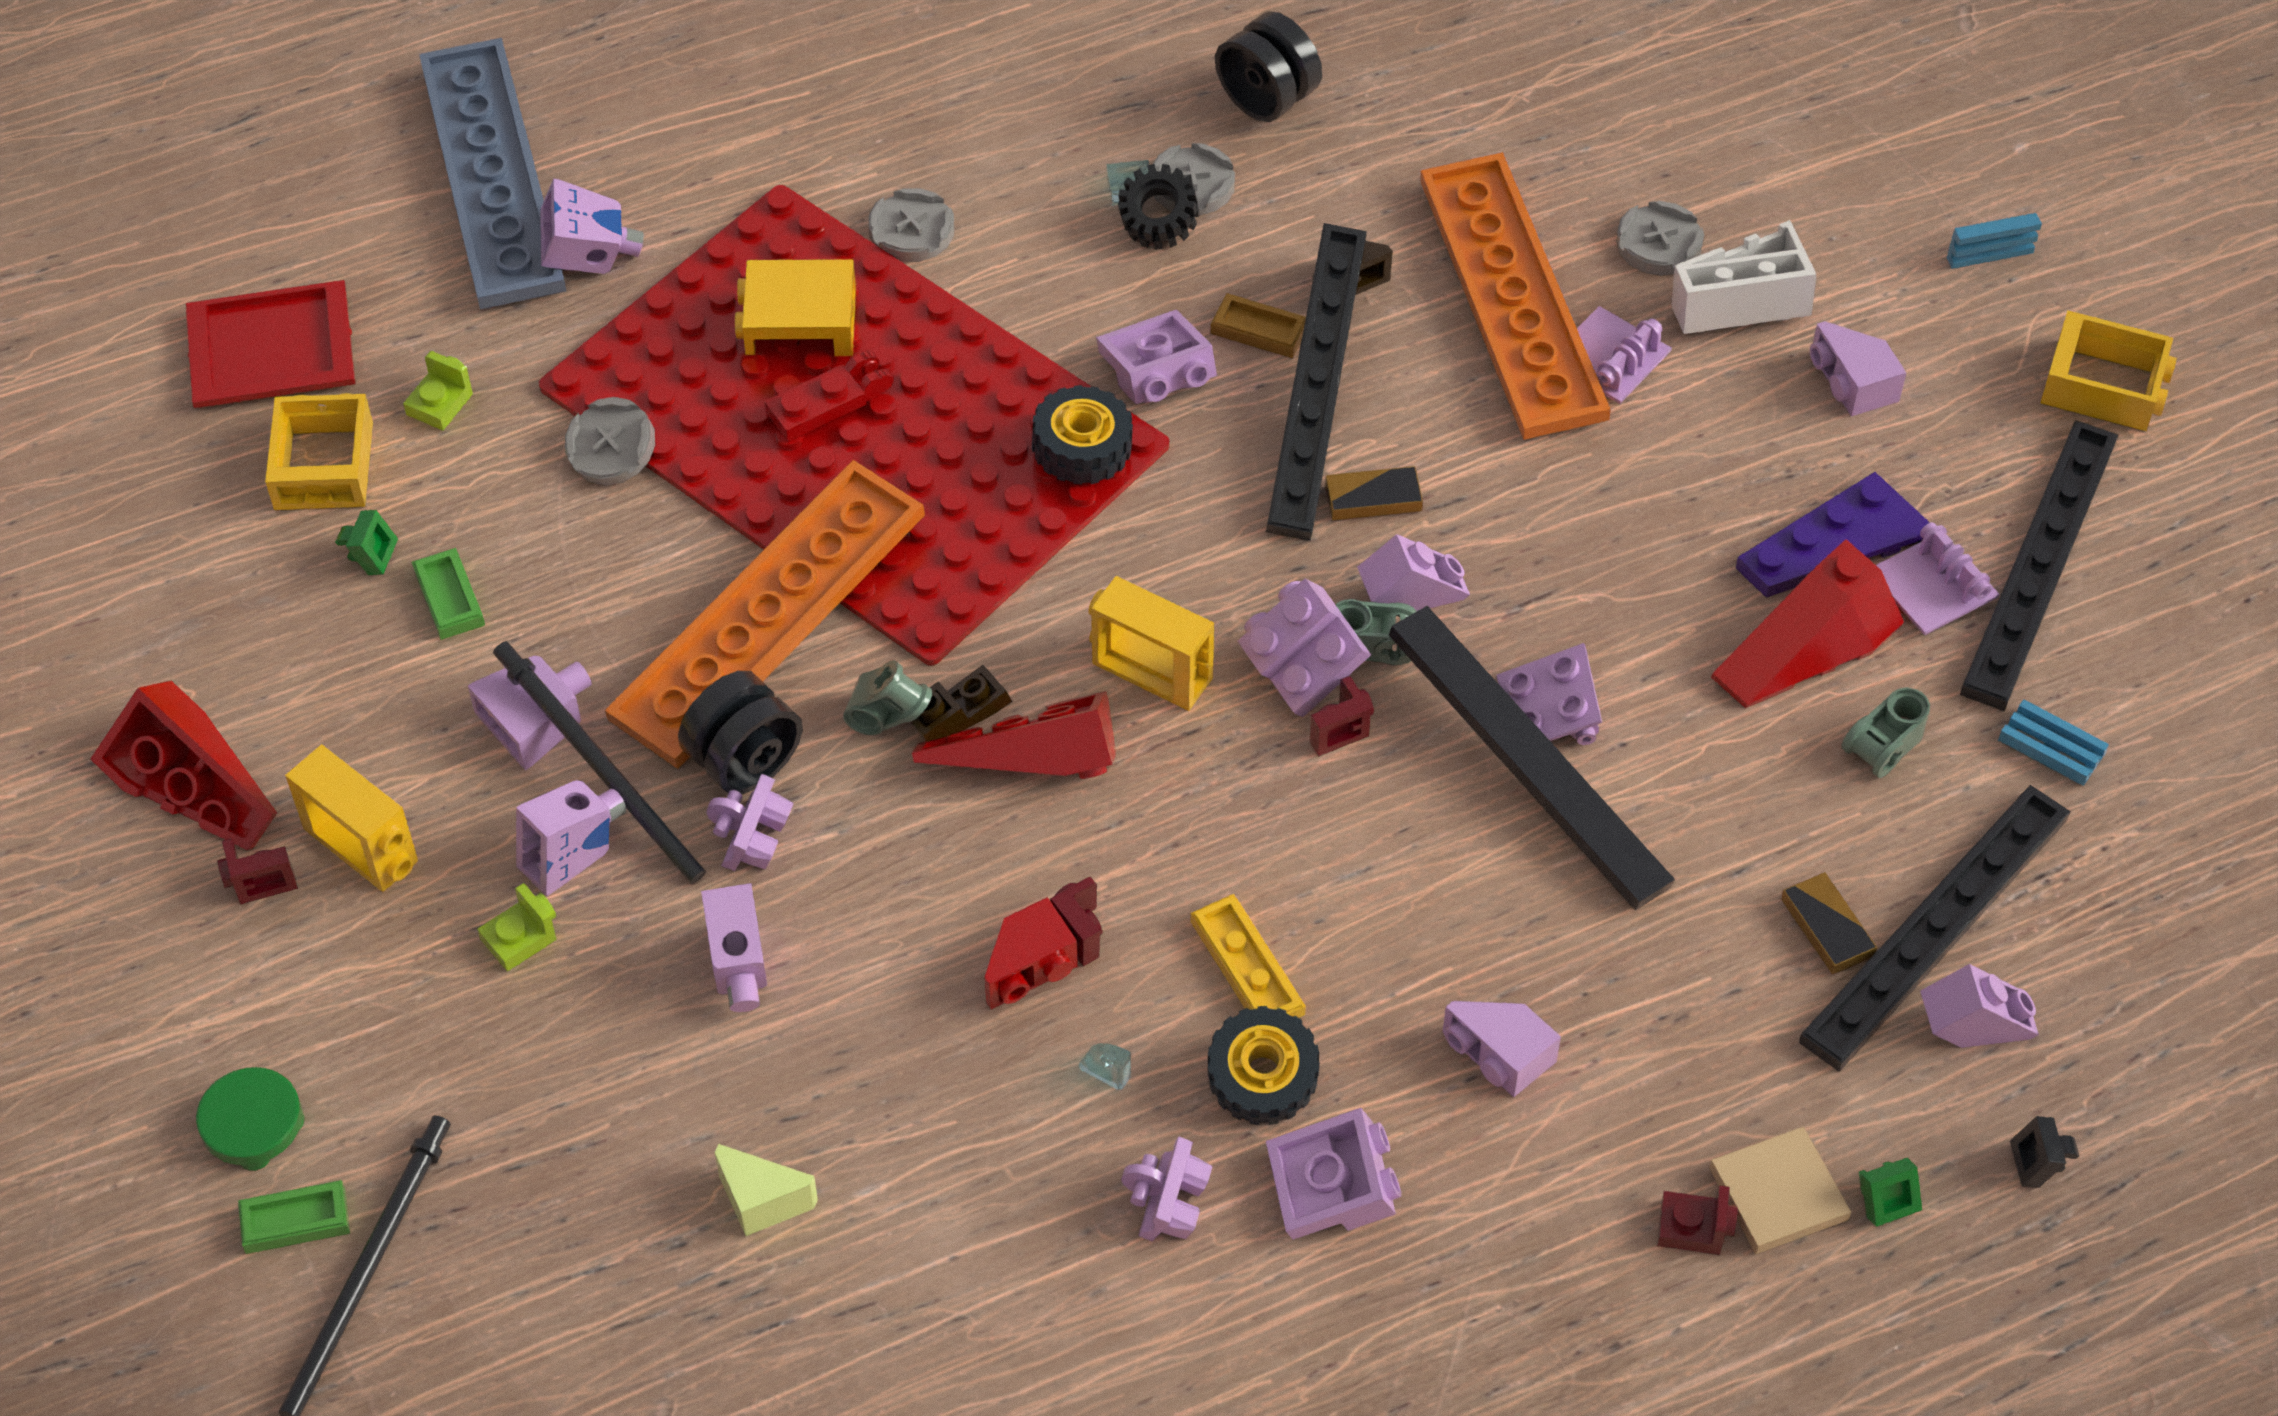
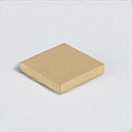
M1804 1126L1711 1160L1709 1169L1718 1186L1730 1187L1729 1205L1738 1206L1737 1221L1755 1254L1846 1222L1850 1218L1851 1210Z

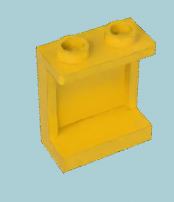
M747 260L746 278H738L737 287L738 304L744 305L743 312H736L735 314L736 339H744L746 355H755L756 339H833L835 356H853L856 300L853 260Z

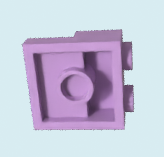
M1177 309L1096 337L1099 353L1116 370L1118 386L1135 404L1161 401L1172 391L1181 388L1200 387L1209 378L1217 376L1212 345Z
M1306 578L1301 582L1293 581L1284 586L1278 594L1280 602L1268 613L1261 612L1252 616L1244 626L1246 633L1238 640V643L1259 673L1272 681L1293 713L1304 717L1340 684V679L1349 676L1371 656L1368 649L1324 588Z
M1362 1108L1266 1141L1285 1230L1293 1240L1340 1223L1349 1231L1396 1215L1393 1199L1401 1197V1189L1391 1167L1385 1169L1382 1154L1390 1152L1388 1137L1380 1122L1374 1124Z

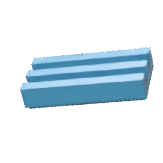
M2037 213L1954 228L1947 260L1951 268L1954 269L2033 254L2035 250L2033 242L2038 240L2036 231L2041 229L2042 223Z
M2025 699L2020 703L2017 712H2014L2008 725H2005L2001 730L1998 741L2083 786L2105 756L2109 746L2108 743ZM2020 729V730H2022L2023 732H2025V733H2027V734H2029V735H2031V736L2037 738L2038 740L2042 741L2043 744H2041L2040 742H2038V741H2036V740H2034V739H2032V738L2026 736L2025 734H2023V733H2021V732H2019V731H2017V730ZM2060 751L2063 752V753H2065V754H2067L2068 756H2070V757H2072V758H2074V759H2076V760H2078V761L2084 763L2085 766H2083V765H2081V764H2079V763H2077V762L2071 760L2070 758H2068V757H2066V756L2060 754Z

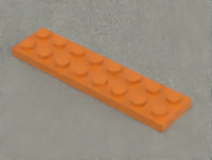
M1503 152L1421 170V185L1523 440L1609 421L1610 406Z
M853 460L605 709L608 721L679 769L689 756L679 746L678 732L681 721L693 701L715 681L736 671H752L764 681L925 516L923 504Z

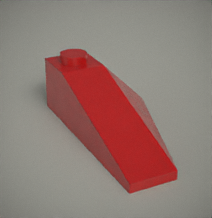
M1845 539L1712 673L1711 678L1746 709L1794 688L1795 684L1818 674L1823 676L1834 671L1836 666L1855 658L1860 660L1872 655L1904 623L1882 570Z
M172 680L138 687L90 758L124 792L135 797L144 796L160 804V809L172 815L179 813L198 822L200 828L222 839L232 838L235 845L247 851L255 847L277 815V811L205 711Z
M1103 691L1045 706L1046 711L1038 714V718L1029 720L1028 716H1020L1019 714L1003 718V721L991 726L992 732L985 734L982 727H972L940 739L918 743L912 752L914 763L1061 776L1078 773L1080 779L1102 775L1107 772L1106 766L1112 765L1116 757L1107 692Z

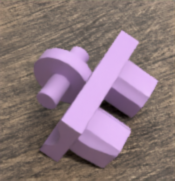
M761 774L755 790L751 792L745 807L740 804L743 795L735 790L729 791L727 798L718 797L710 801L706 814L716 824L713 833L718 837L725 838L729 830H736L721 866L732 871L736 870L740 861L762 869H766L778 840L756 831V825L759 822L781 832L793 806V802L771 791L775 779Z
M1179 1136L1175 1140L1173 1151L1162 1154L1158 1169H1156L1158 1158L1151 1154H1145L1141 1164H1131L1125 1167L1121 1181L1125 1187L1133 1191L1131 1203L1136 1206H1145L1147 1197L1150 1196L1138 1236L1153 1242L1161 1232L1186 1239L1194 1231L1200 1213L1199 1208L1178 1200L1177 1196L1179 1189L1199 1196L1205 1190L1209 1181L1212 1166L1190 1155L1192 1141Z

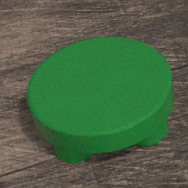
M260 1067L238 1069L216 1080L205 1091L196 1113L197 1129L208 1151L226 1163L241 1165L249 1171H257L264 1168L270 1159L282 1153L293 1142L304 1125L305 1120L301 1102L292 1083L280 1073Z

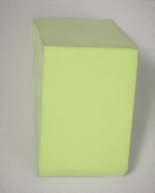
M718 1144L714 1153L719 1177L745 1236L815 1208L818 1197L813 1175Z

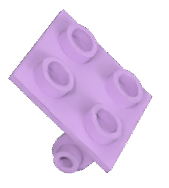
M1600 306L1577 328L1605 396L1619 404L1625 400L1672 349L1661 342L1662 325L1657 320L1652 318L1648 321L1642 320L1635 327Z
M1933 522L1924 526L1920 531V536L1923 538L1922 542L1876 565L1882 570L1896 604L1924 636L1991 602L2000 595L1989 583L1990 577L1986 573H1981L1972 563L1973 558L1969 554H1963L1964 548L1960 544L1954 545L1953 541L1947 536L1946 528L1942 525L1936 526Z
M1584 643L1497 674L1498 684L1550 741L1569 734L1574 739H1577V742L1581 745H1589L1596 740V735L1599 732L1598 724L1602 723Z

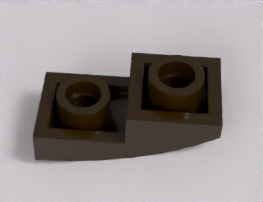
M982 665L949 690H946L939 681L930 687L932 689V697L928 706L921 715L910 723L926 741L940 739L965 730L987 719L1013 701L1004 687Z

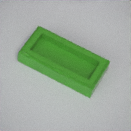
M456 548L412 561L414 573L440 640L485 626L483 614Z
M342 1180L238 1200L242 1247L246 1254L350 1234L346 1193Z

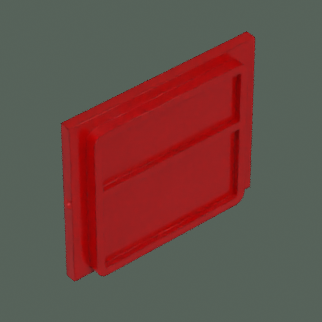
M345 280L186 303L189 347L187 355L190 362L192 404L194 408L356 384L351 341L352 329L350 328Z

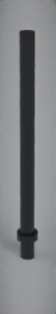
M508 641L500 643L494 649L493 654L507 669V678L513 685L519 684L606 786L620 794L625 802L626 809L691 884L699 881L705 875L706 870L534 672L536 666L529 658L523 659Z
M438 1115L432 1116L422 1137L414 1139L410 1147L412 1156L278 1411L281 1416H301L431 1163L436 1164L442 1155L440 1145L451 1126L447 1119Z

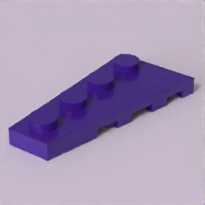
M1873 472L1738 556L1736 569L1767 598L1796 588L1845 539L1867 558L1879 554L1882 558L1900 553L1903 546L1914 542H1922L1923 538L1920 536V531L1930 522L1882 477Z

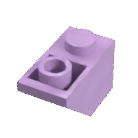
M1826 321L1817 324L1813 344L1810 345L1811 360L1817 369L1823 371L1830 382L1833 396L1837 401H1842L1851 416L1899 402L1906 371L1885 340Z
M1398 534L1357 567L1371 602H1399L1408 604L1418 611L1425 606L1433 608L1462 601L1470 595L1463 579V567L1456 558L1450 554H1441L1428 548L1422 542H1414Z
M1971 964L1964 966L1920 991L1932 1033L1961 1048L2030 1040L2039 1035L2033 1018L2036 1014V1008L2029 994L2025 990L2019 989Z
M1452 1001L1445 1008L1442 1032L1449 1045L1460 1054L1466 1053L1480 1066L1483 1075L1491 1084L1496 1087L1502 1086L1513 1097L1557 1062L1561 1036L1525 1004Z

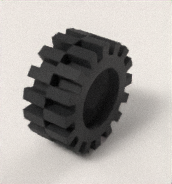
M1155 164L1147 165L1149 173L1143 175L1139 168L1134 171L1135 181L1127 177L1123 182L1125 190L1120 189L1118 194L1120 200L1118 207L1125 230H1128L1130 238L1134 241L1139 238L1141 246L1148 248L1150 241H1152L1155 249H1163L1162 241L1168 240L1171 248L1177 245L1175 237L1179 235L1183 241L1189 237L1187 228L1194 230L1197 225L1195 217H1199V208L1195 189L1189 177L1184 178L1183 171L1177 167L1171 173L1170 165L1162 164L1161 171H1156ZM1167 195L1175 201L1173 211L1164 217L1149 218L1142 212L1144 203L1153 196Z

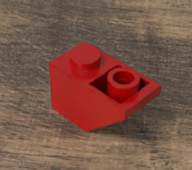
M1048 897L1004 918L984 976L986 1003L991 1010L1004 1003H1015L1021 1000L1030 990L1048 981H1059L1065 978L1072 969L1078 967L1077 940Z

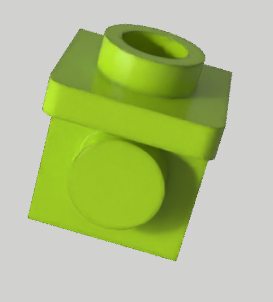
M429 351L425 356L428 374L405 400L403 406L407 416L444 431L473 395L467 367L460 360L452 356H443L434 351Z
M524 883L515 888L518 903L477 929L480 940L507 972L557 940L552 922L556 918L554 908L542 893L535 896Z

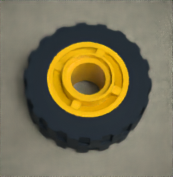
M1076 385L1073 388L1067 389L1064 387L1058 389L1054 394L1050 393L1044 398V402L1038 404L1036 413L1033 415L1032 452H1035V460L1038 465L1041 464L1046 473L1056 476L1058 480L1063 482L1071 481L1073 484L1099 483L1100 480H1108L1114 477L1117 471H1121L1125 467V461L1129 460L1131 455L1133 424L1130 411H1127L1126 404L1121 399L1115 398L1113 393L1099 390L1098 387L1094 386L1090 388Z
M1258 1006L1257 1009L1252 1010L1246 1008L1240 1010L1238 1015L1228 1017L1223 1021L1222 1028L1220 1030L1217 1029L1214 1033L1212 1045L1209 1046L1207 1055L1209 1086L1212 1094H1216L1218 1104L1224 1110L1228 1109L1232 1116L1238 1120L1242 1118L1255 1125H1259V1123L1278 1124L1279 1120L1285 1118L1289 1120L1296 1116V1112L1300 1108L1304 1109L1310 1102V1096L1312 1093H1315L1318 1083L1320 1053L1318 1045L1314 1044V1035L1309 1028L1306 1029L1303 1026L1302 1020L1296 1015L1293 1017L1287 1014L1286 1010L1277 1008V1010L1269 1009L1267 1006ZM1264 1057L1274 1061L1277 1067L1270 1073L1262 1074L1254 1071L1250 1064L1255 1059Z

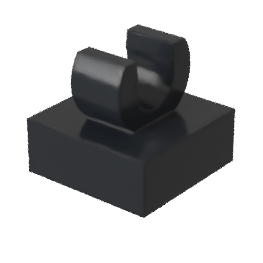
M2036 1116L2010 1140L2020 1182L2025 1187L2040 1188L2056 1172H2063L2066 1169L2065 1158L2077 1159L2080 1156L2075 1138L2069 1135L2059 1136L2053 1117Z

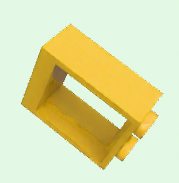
M2067 310L2040 403L2147 431L2152 414L2161 416L2169 390L2160 387L2162 382L2170 383L2177 358L2169 356L2173 337ZM2074 352L2149 371L2150 376L2145 394L2069 375Z
M342 393L339 395H296L274 398L265 479L274 510L366 506L373 420L366 394ZM354 432L352 463L350 465L290 467L293 434Z
M1115 576L1105 590L1100 589L1096 592L1089 605L1088 613L1091 615L1092 627L1089 635V642L1092 643V664L1190 711L1213 679L1214 622Z
M321 744L285 775L303 829L376 888L384 892L395 881L404 879L411 872L413 866L418 862L403 807Z

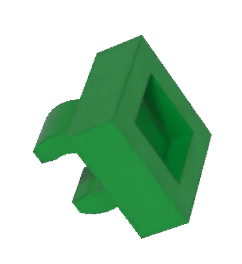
M362 510L354 526L347 525L340 529L335 543L338 546L346 545L345 547L349 551L347 555L349 561L358 562L367 575H383L398 538L377 510Z
M1908 1157L1893 1163L1889 1161L1884 1162L1882 1167L1868 1172L1865 1170L1859 1171L1860 1189L1864 1196L1866 1217L1876 1227L1922 1211L1918 1167Z

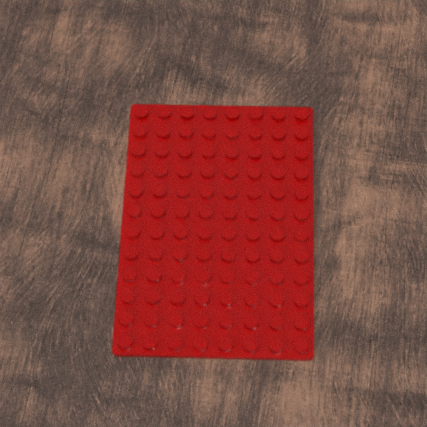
M785 185L773 187L539 380L541 393L574 416L578 413L581 416L584 411L589 409L587 405L598 399L618 397L631 400L646 413L655 429V447L649 462L645 466L763 550L853 460L923 504L925 516L862 579L840 604L929 666L938 664L1166 453L1170 447V440L1167 435L1130 412L1133 424L1131 455L1129 460L1125 461V467L1121 471H1117L1114 477L1108 480H1100L1099 483L1095 484L1082 483L1081 485L1073 484L1071 481L1063 482L1058 480L1056 476L1046 473L1043 470L1044 467L1036 462L1035 452H1032L1033 415L1036 413L1038 404H1042L1047 395L1056 393L1058 389L1064 387L1066 389L1073 388L1076 385L1090 388L1091 386ZM747 260H853L856 283L853 356L858 353L862 354L863 351L867 350L875 351L881 360L878 370L886 368L895 378L892 387L879 396L867 401L865 406L787 442L767 415L764 401L842 364L845 366L852 356H835L833 339H756L755 355H746L744 339H736L735 314L736 312H743L744 305L738 304L737 287L738 278H746Z

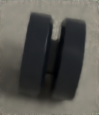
M1266 11L1244 26L1243 31L1234 34L1219 45L1214 56L1215 69L1222 87L1230 99L1245 114L1257 121L1271 122L1278 119L1291 109L1295 102L1305 98L1317 89L1322 80V63L1316 47L1297 23L1280 12Z
M736 671L715 681L693 701L680 724L678 732L679 746L698 765L706 768L707 774L727 793L735 790L745 794L755 790L761 774L773 778L788 763L797 749L802 736V718L779 697H775L774 692L752 671Z

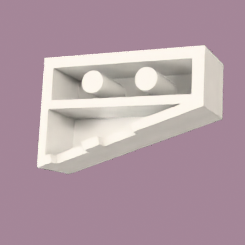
M1789 220L1779 224L1777 232L1760 238L1757 234H1753L1744 238V245L1727 252L1720 247L1675 265L1671 307L1683 334L1811 316L1817 274Z

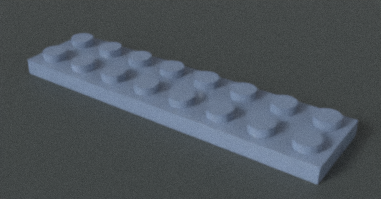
M502 38L419 54L480 309L566 292L562 269L541 266L540 209L544 199Z

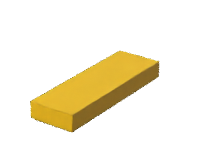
M1231 894L1191 912V924L1245 1009L1252 1010L1257 1009L1258 1006H1267L1269 1009L1277 1010V1008L1286 1010V1013L1293 1017L1296 1015L1300 1018L1305 1015L1306 1005L1235 894Z

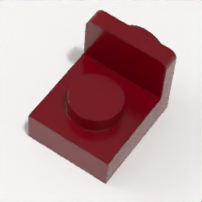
M1351 676L1340 679L1339 704H1329L1311 715L1310 744L1318 757L1369 737L1370 716L1374 714L1373 703L1367 691L1363 688L1359 690Z
M232 838L222 840L226 858L217 860L218 869L224 888L234 886L240 905L298 889L295 873L285 846L272 850H261L253 855L239 858Z
M1087 877L1078 883H1069L1057 891L1055 896L1050 898L1051 903L1077 940V959L1083 967L1100 957V936L1103 933L1099 920L1092 912L1097 907V884L1092 877Z
M1719 1185L1716 1198L1664 1191L1661 1200L1657 1246L1720 1255L1725 1236L1734 1237L1736 1230L1738 1206L1729 1205L1730 1187Z

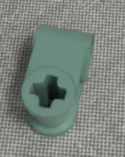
M1346 599L1336 603L1337 608L1370 652L1371 656L1365 661L1383 662L1390 665H1403L1411 662L1407 655L1390 638L1389 632L1391 626L1396 624L1397 616L1400 617L1401 621L1417 612L1412 606L1399 602L1377 603ZM1392 645H1397L1396 651L1392 650Z
M889 661L882 667L862 673L859 676L844 711L843 719L850 728L859 733L878 735L882 731L904 722H911L921 715L931 700L932 689L924 683L917 684L903 673V666L897 661Z
M1905 687L1895 690L1870 714L1862 717L1852 726L1843 739L1841 749L1848 754L1854 752L1873 767V774L1878 778L1886 776L1923 739L1930 711L1928 698L1921 691L1914 688ZM1900 717H1907L1911 720L1902 719Z

